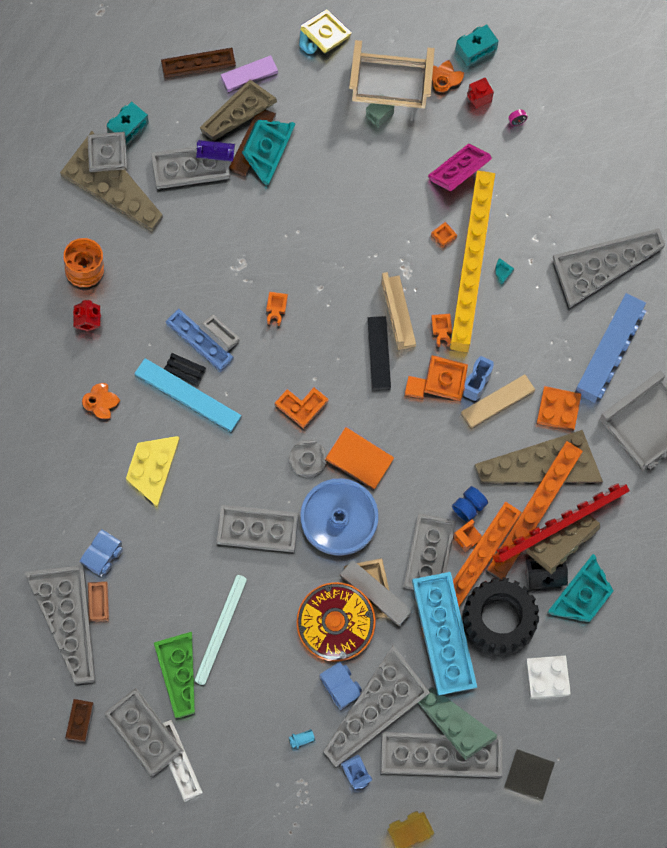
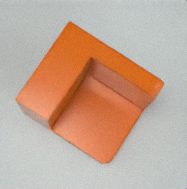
M473 519L457 530L453 536V539L465 553L475 546L482 537L474 527L475 522Z

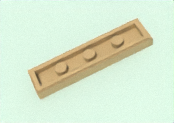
M524 374L461 411V415L472 429L535 392V388Z

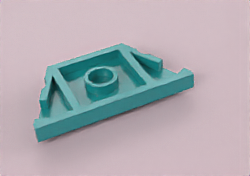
M257 120L242 154L263 184L268 185L296 123L268 122L267 120Z
M594 554L587 560L547 613L591 622L614 591L606 580V575L603 569L600 568Z

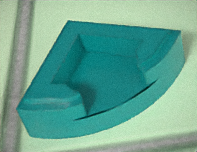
M499 258L495 273L499 282L504 284L514 272V268Z

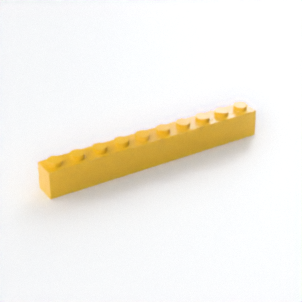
M477 170L450 350L469 352L495 173Z

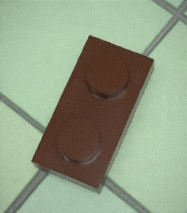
M73 699L66 740L86 743L93 702Z

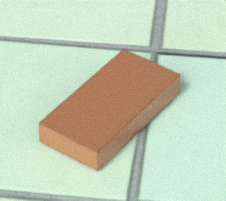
M107 581L88 582L89 622L109 621Z

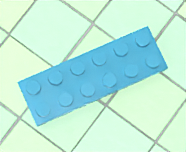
M451 572L412 579L437 695L441 696L477 688Z

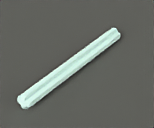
M236 575L195 676L194 681L197 684L205 685L246 584L247 579L244 576Z

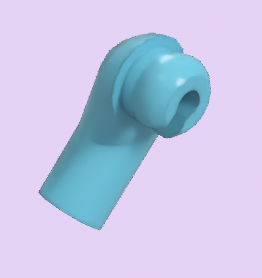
M300 31V48L307 54H314L317 50V45L312 42L310 43L308 41L309 38Z

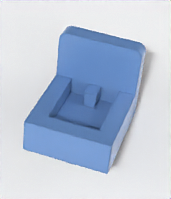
M359 755L341 763L345 775L354 789L365 788L372 781Z

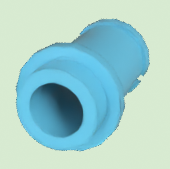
M312 729L296 735L293 733L292 736L288 737L292 749L295 747L298 749L301 745L315 741Z

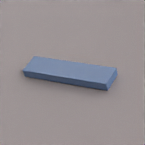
M180 309L166 320V324L220 372L234 359L228 351L226 352Z

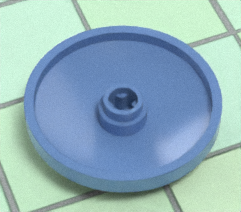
M348 479L324 481L315 486L303 501L300 517L302 530L308 541L324 553L340 556L355 553L364 548L376 532L378 525L377 504L370 492L357 482Z

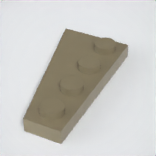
M249 80L200 127V130L215 141L277 103V99L255 82Z
M588 514L527 548V553L552 574L556 571V567L559 564L562 565L571 553H575L578 550V546L581 543L587 542L600 529V523Z

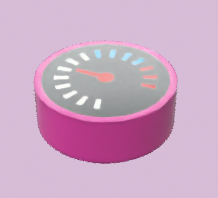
M522 109L512 112L508 117L512 126L521 125L528 118L526 112Z

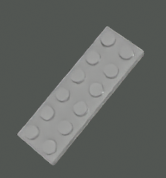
M382 732L381 774L502 778V736H497V739L465 760L444 734Z

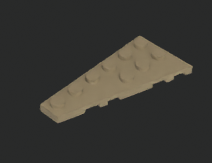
M88 136L60 172L62 177L152 232L163 218V214L125 169L100 172L89 171Z
M583 430L474 465L481 484H540L563 445L568 441L583 452L563 484H602L603 480Z

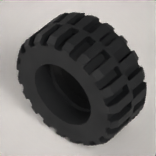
M492 578L490 582L484 581L479 587H475L466 600L462 616L465 635L469 636L468 640L471 644L475 643L477 645L476 649L487 651V655L492 656L495 653L498 654V657H504L505 654L510 656L515 654L517 650L521 651L527 643L529 644L537 629L539 608L534 603L536 599L533 595L528 594L529 589L527 587L521 588L518 581L514 580V583L508 582L509 578H503L502 581H498V578ZM495 601L510 604L519 616L517 627L509 633H496L490 630L482 620V612L487 604Z

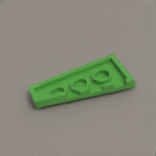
M192 632L154 642L175 719L195 714Z

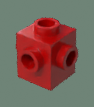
M83 300L81 303L74 305L73 327L87 332L100 327V305L94 304L90 300Z

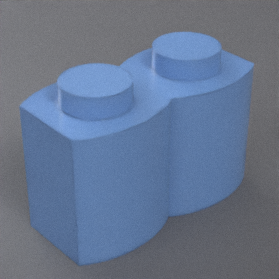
M482 356L476 360L472 373L466 379L463 396L473 401H477L481 397L484 386L491 377L494 366L493 361Z
M101 529L80 559L81 565L100 577L103 573L107 574L112 566L110 562L114 557L117 558L123 550L121 547L122 542Z
M341 662L327 669L319 676L340 710L355 702L360 696V692H362L358 682H353L350 678L351 672L347 665H342Z

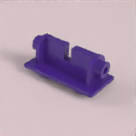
M198 140L196 158L233 161L235 144Z

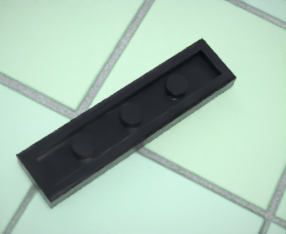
M386 316L367 317L372 390L391 389Z

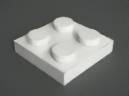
M566 655L526 659L530 699L571 695Z

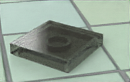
M517 749L504 788L543 801L555 762Z

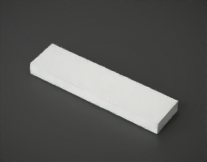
M169 720L163 724L184 752L168 765L183 801L186 802L203 793L172 720Z

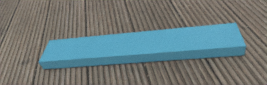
M146 358L135 372V376L229 432L233 431L242 417L239 413Z

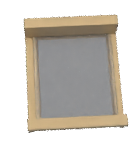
M355 40L349 88L353 89L352 101L425 109L426 99L431 97L435 48L427 47L426 59L361 53L362 41Z

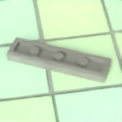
M353 560L340 574L342 579L349 585L359 589L374 606L398 626L412 613V609Z

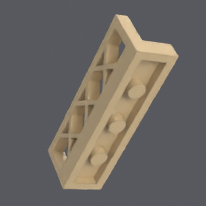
M388 272L382 273L381 284L397 350L416 347L400 275L389 277Z

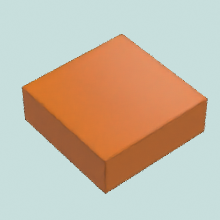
M446 222L431 232V236L442 248L457 238V234Z
M408 376L404 395L423 399L426 379Z

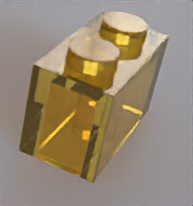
M418 811L413 812L407 816V820L403 822L397 820L389 824L390 828L387 829V834L394 848H411L434 836L435 833L424 812L420 814Z

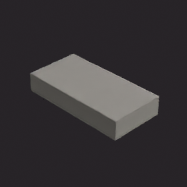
M214 315L202 322L199 327L226 352L240 341V338Z

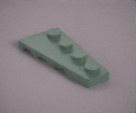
M433 687L428 689L430 693L418 702L465 760L497 739V734L444 695L438 696L436 689Z

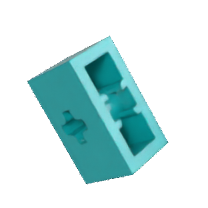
M486 24L483 27L475 28L467 36H461L456 42L455 50L468 66L497 50L499 40Z
M131 101L128 105L121 108L115 118L113 117L108 121L106 126L107 133L125 132L127 145L149 123L148 114Z

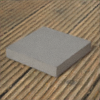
M125 132L88 135L90 172L127 169Z

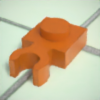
M269 292L266 312L271 313L267 317V324L270 325L271 319L276 318L278 320L277 326L281 325L280 314H285L288 294Z
M431 315L433 335H438L436 340L437 347H440L441 340H445L447 347H450L451 338L447 334H452L451 315Z

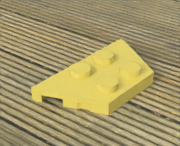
M178 436L137 443L126 476V481L138 489V492L148 498L155 507L159 506L179 444L180 437Z

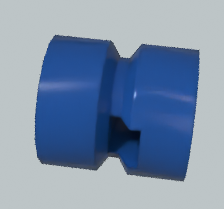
M470 486L463 493V498H458L452 504L454 512L467 523L477 516V511H482L488 504L486 497L473 486Z

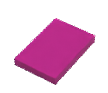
M467 144L431 172L428 178L433 183L452 191L488 163L492 157L489 153L471 144Z

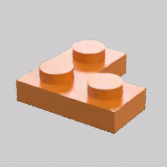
M315 387L302 401L287 389L275 402V406L304 429L327 404L329 399Z

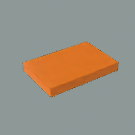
M347 427L344 428L325 458L326 461L372 490L376 488L394 459L393 456Z

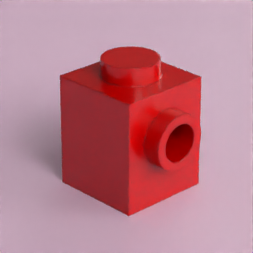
M486 77L469 84L467 92L468 99L473 103L475 109L491 103L494 94Z

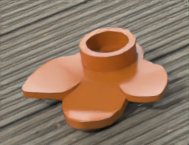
M450 60L445 61L439 67L433 65L432 81L436 91L446 92L451 86H457L463 80L464 72H454Z
M106 383L94 385L91 392L85 394L82 398L83 407L87 411H93L96 417L101 419L111 418L109 409L117 406L120 402L117 395L108 392V384ZM89 399L94 400L95 403H90Z

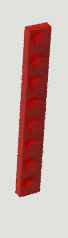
M616 483L608 488V492L604 494L600 492L592 496V501L579 503L574 511L571 509L561 514V518L557 520L553 518L545 522V527L541 529L537 527L529 531V536L516 538L511 546L504 545L498 548V553L492 556L495 563L506 561L628 493L630 490L627 484L619 485V483Z

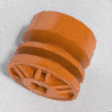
M78 238L66 246L63 259L67 279L78 287L96 285L104 274L103 251L100 245L88 238Z

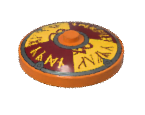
M332 582L315 588L304 598L298 610L297 631L303 645L313 655L326 661L342 662L355 658L368 647L375 633L376 617L371 602L359 589L349 584Z

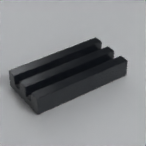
M171 353L164 370L199 386L206 372V367ZM174 360L177 361V362H180V363H182V364H184V365H187V366H189V367H191V368H193V369H196V370L200 371V373L197 372V371H195V370H192V369H190V368H188V367H185V366H183V365H181V364H179V363H176V362H174ZM174 366L184 372L197 376L198 378L195 379L179 371H176L170 367Z

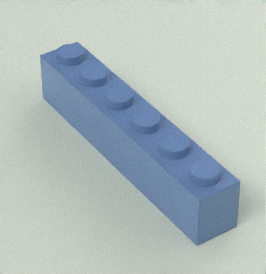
M627 293L625 294L575 393H580L581 397L596 403L598 398L602 399L606 388H604L605 383L611 382L614 376L612 370L614 366H619L623 358L620 356L622 350L626 352L630 345V341H628L630 335L634 336L639 327L636 325L638 319L642 321L647 310L644 309L646 302Z

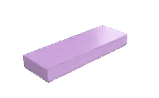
M270 55L221 74V79L227 92L243 87L249 80L256 82L278 73V69Z

